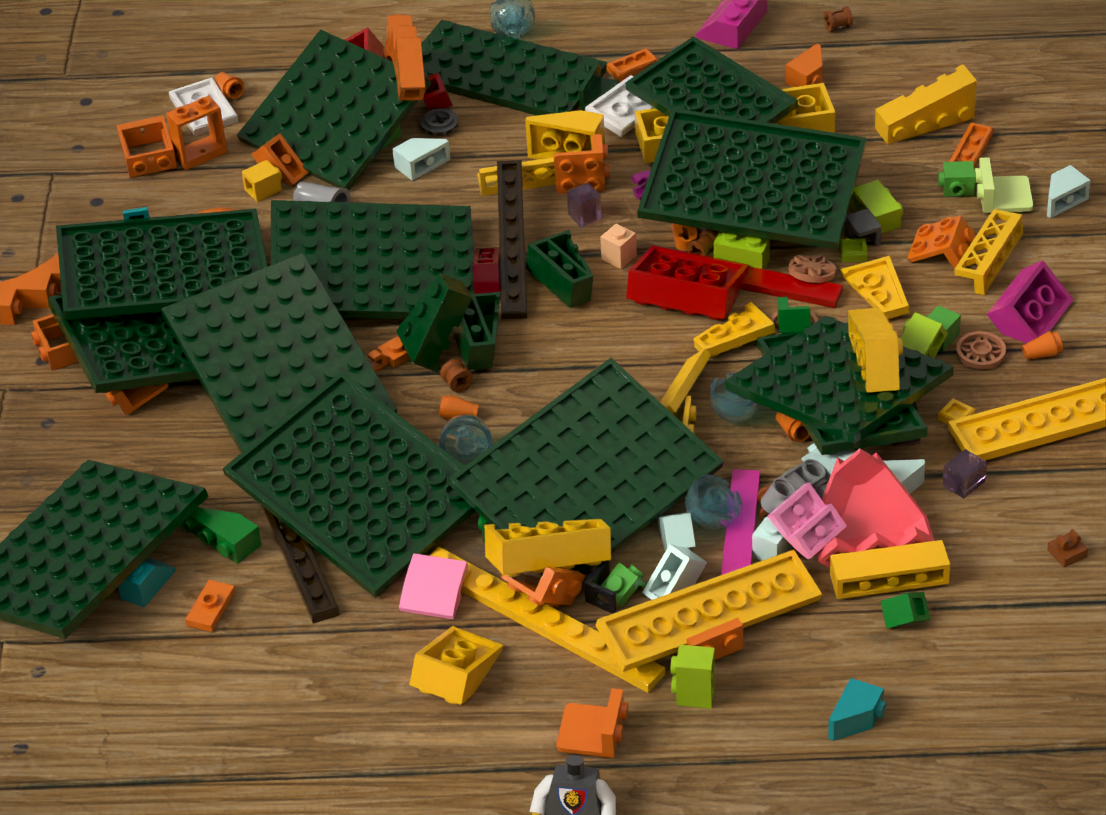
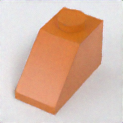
M815 44L785 65V84L790 87H799L822 83L823 65L820 44Z
M280 133L251 154L257 163L268 160L274 167H278L282 174L281 181L290 186L309 173L303 168L304 164Z

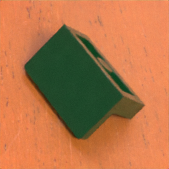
M594 63L579 88L580 110L585 111L586 106L619 84L617 80L601 77L600 63Z

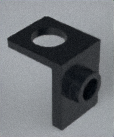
M609 560L602 561L594 571H590L584 582L585 602L613 614L616 612V593L601 586L610 574ZM598 593L603 594L609 603L602 602L597 596Z

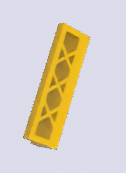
M554 157L522 162L523 190L556 185ZM497 166L479 169L477 175L482 196L498 194Z
M993 209L955 267L954 272L956 276L974 279L976 294H986L1023 236L1022 214ZM996 219L1007 221L998 225L995 223ZM996 233L997 237L989 240L985 238V236ZM985 248H986L987 251H988V252H986V253L979 254V255H977V254L975 253L976 251L982 250V249H985ZM973 264L978 266L976 270L965 268Z

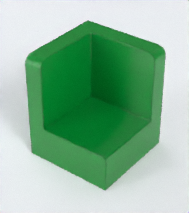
M777 297L779 333L801 332L811 326L810 307H789L788 297Z
M924 592L905 593L880 601L886 628L931 620Z

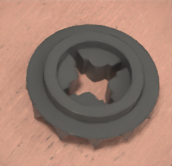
M438 108L430 110L421 117V129L425 130L426 134L433 133L435 137L438 134L445 136L447 132L452 133L454 128L458 127V116L449 109Z

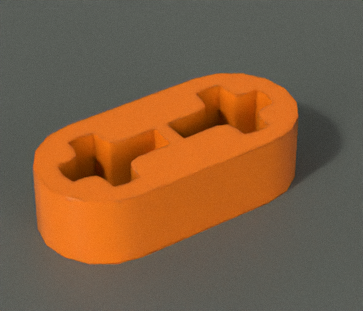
M672 223L676 248L681 251H687L688 244L691 241L697 240L696 227Z

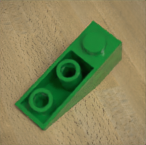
M198 507L181 524V527L186 532L193 533L205 545L212 546L224 558H230L237 564L262 546L259 526L239 513Z

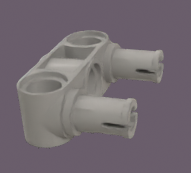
M813 459L805 460L796 467L790 468L773 481L761 499L762 507L765 511L771 513L803 484L809 482L822 500L828 483L825 477V468L821 463Z

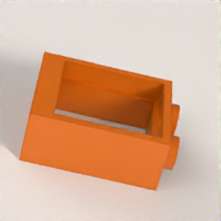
M209 95L166 113L175 159L185 171L228 153L221 109ZM207 116L210 135L184 146L181 127Z
M163 115L116 125L130 178L177 168L174 148ZM163 141L165 147L162 150L133 156L130 155L129 151L131 147Z
M53 314L33 320L35 331L31 332L32 340L35 347L40 346L38 348L40 357L43 362H48L52 371L79 362L69 343L50 347L48 340L64 335Z

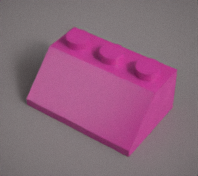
M723 0L698 30L696 38L738 49L766 14L767 0Z
M1042 260L1019 272L987 313V316L1001 334L1028 343L1050 331L1074 299Z

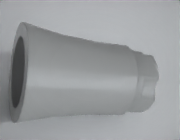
M300 182L294 191L293 198L294 201L350 202V193L346 188L329 187L312 182Z

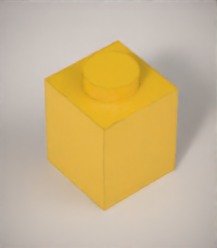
M268 160L242 171L244 189L256 202L282 191V174L279 168L274 167Z

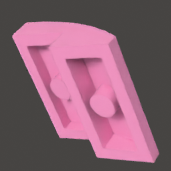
M810 482L803 484L767 516L780 534L807 559H811L847 527L831 503L825 505Z
M413 554L405 578L399 610L454 620L462 598L460 590L468 571L467 562Z

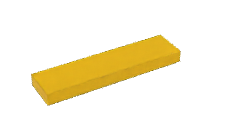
M706 348L686 360L660 401L672 414L677 412L710 359L711 354Z

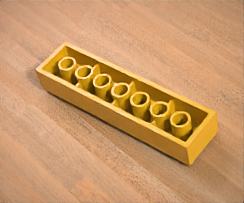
M824 83L781 89L798 100V107L775 124L835 133V110ZM655 108L635 111V134L645 164L654 163L669 118Z

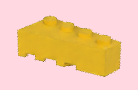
M962 64L955 68L956 72L948 76L943 74L937 77V82L927 87L921 85L915 88L911 95L907 97L902 95L875 109L876 131L887 144H891L974 119L977 80Z
M880 308L848 310L849 338L853 351L856 353L858 366L865 369L861 370V376L863 380H866L865 388L867 393L900 390L899 355L903 354L902 339L898 338L897 331L893 330L892 323L888 322V317L884 316Z
M601 519L564 521L563 526L551 522H538L536 528L521 526L520 523H509V529L495 530V524L484 525L485 557L502 575L508 577H516L521 572L528 571L544 573L546 567L572 569L578 564L599 565L602 561L611 560V528Z

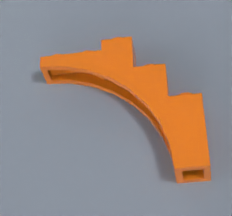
M388 15L384 58L392 61L394 64L399 101L423 100L425 79L421 38H417L416 26L412 24V15Z
M58 253L34 270L16 278L0 282V324L15 325L18 315L22 313V308L50 309L48 305L49 296H56L58 292H62Z

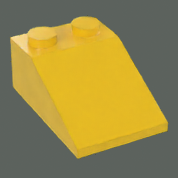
M579 110L530 116L525 119L528 158L531 159L552 158L556 153L593 150L592 135L602 134V144H605L604 114Z
M452 626L415 654L409 685L418 688L424 694H434L444 698L448 703L462 705L474 695L502 652L504 645Z

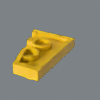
M890 256L840 269L842 278L873 308H880L888 319L910 313L908 302Z
M750 302L745 305V311L739 315L735 312L729 315L728 322L723 325L715 324L693 338L694 347L698 351L706 348L711 354L710 357H716L722 352L733 348H740L743 344L757 340L758 337L775 333V324Z

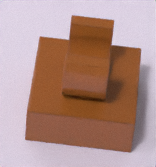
M1074 529L1048 542L1047 550L1063 567L1084 559L1088 555V548L1081 542V537Z

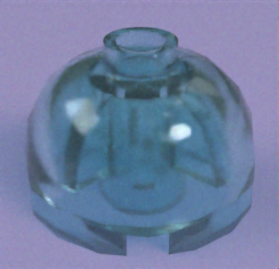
M497 0L489 8L491 27L499 35L519 39L529 34L535 24V9L530 0Z
M728 373L725 379L719 381L718 377L715 378L710 384V402L717 416L731 423H740L755 417L762 406L761 404L725 390V380L736 373Z
M462 414L454 416L446 422L440 432L439 447L464 466L493 445L489 426L475 415Z
M706 474L702 475L700 479H696L688 489L685 509L687 513L691 514V520L697 526L711 531L720 530L728 527L742 511L740 495L737 491L732 493L727 488L729 483L726 480L715 475Z

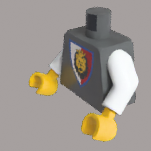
M570 755L566 758V765H557L554 774L546 775L536 787L530 813L532 815H616V796L608 784L600 778L599 770L584 767V758L582 756Z

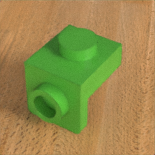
M619 562L601 586L615 592L616 603L623 607L639 585L645 588L647 583L641 580L644 574L631 564L629 568H626Z

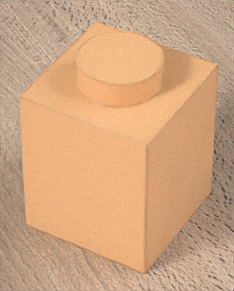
M615 224L600 237L601 260L622 269L637 256L635 232Z

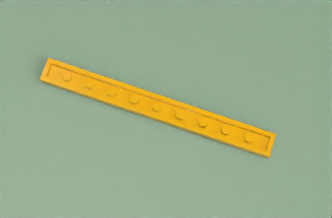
M438 547L429 555L465 561L441 547ZM467 562L468 571L460 590L462 593L647 693L665 676V667L654 661L622 672L598 631L545 603L543 606L529 601L528 594L510 589L507 586L508 583Z

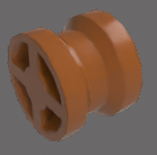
M452 359L441 368V378L448 383V386L454 392L466 390L473 381V374L469 369L465 368V365L459 359Z

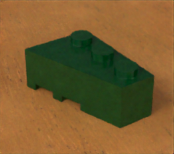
M567 230L529 243L526 269L563 303L572 308L591 301L594 276L584 257L581 258L578 253L579 248L577 244L573 243L571 232Z
M439 273L406 319L400 324L396 332L413 364L435 372L438 371L440 364L437 361L443 349L448 350L451 344L448 338L454 326L459 327L472 300L464 282Z
M500 292L470 294L472 300L459 327L454 326L452 332L467 369L492 368Z

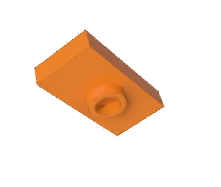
M645 48L606 64L607 71L617 81L621 82L630 75L634 77L658 61V59Z
M208 580L185 619L186 626L213 632L235 594L234 585Z

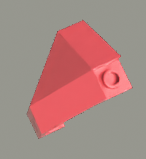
M859 448L845 461L837 457L822 501L825 505L831 503L847 527L816 553L818 562L830 568V555L935 541L926 514L877 452L870 455Z

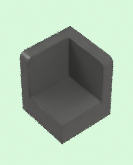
M869 209L847 215L845 236L848 239L868 235L875 246L881 245V225Z

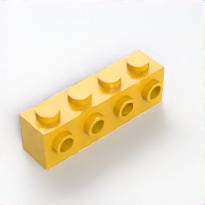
M942 540L830 555V577L836 598L843 599L949 584L950 562Z

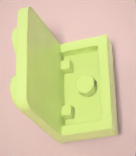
M979 158V168H975L974 172L975 183H978L977 199H981L983 213H991L993 209L1007 212H1023L1033 209L1029 178L1027 176L993 177L990 158Z

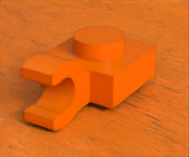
M398 336L378 346L377 350H373L367 355L373 361L370 365L375 372L380 371L388 364L395 368L410 359Z

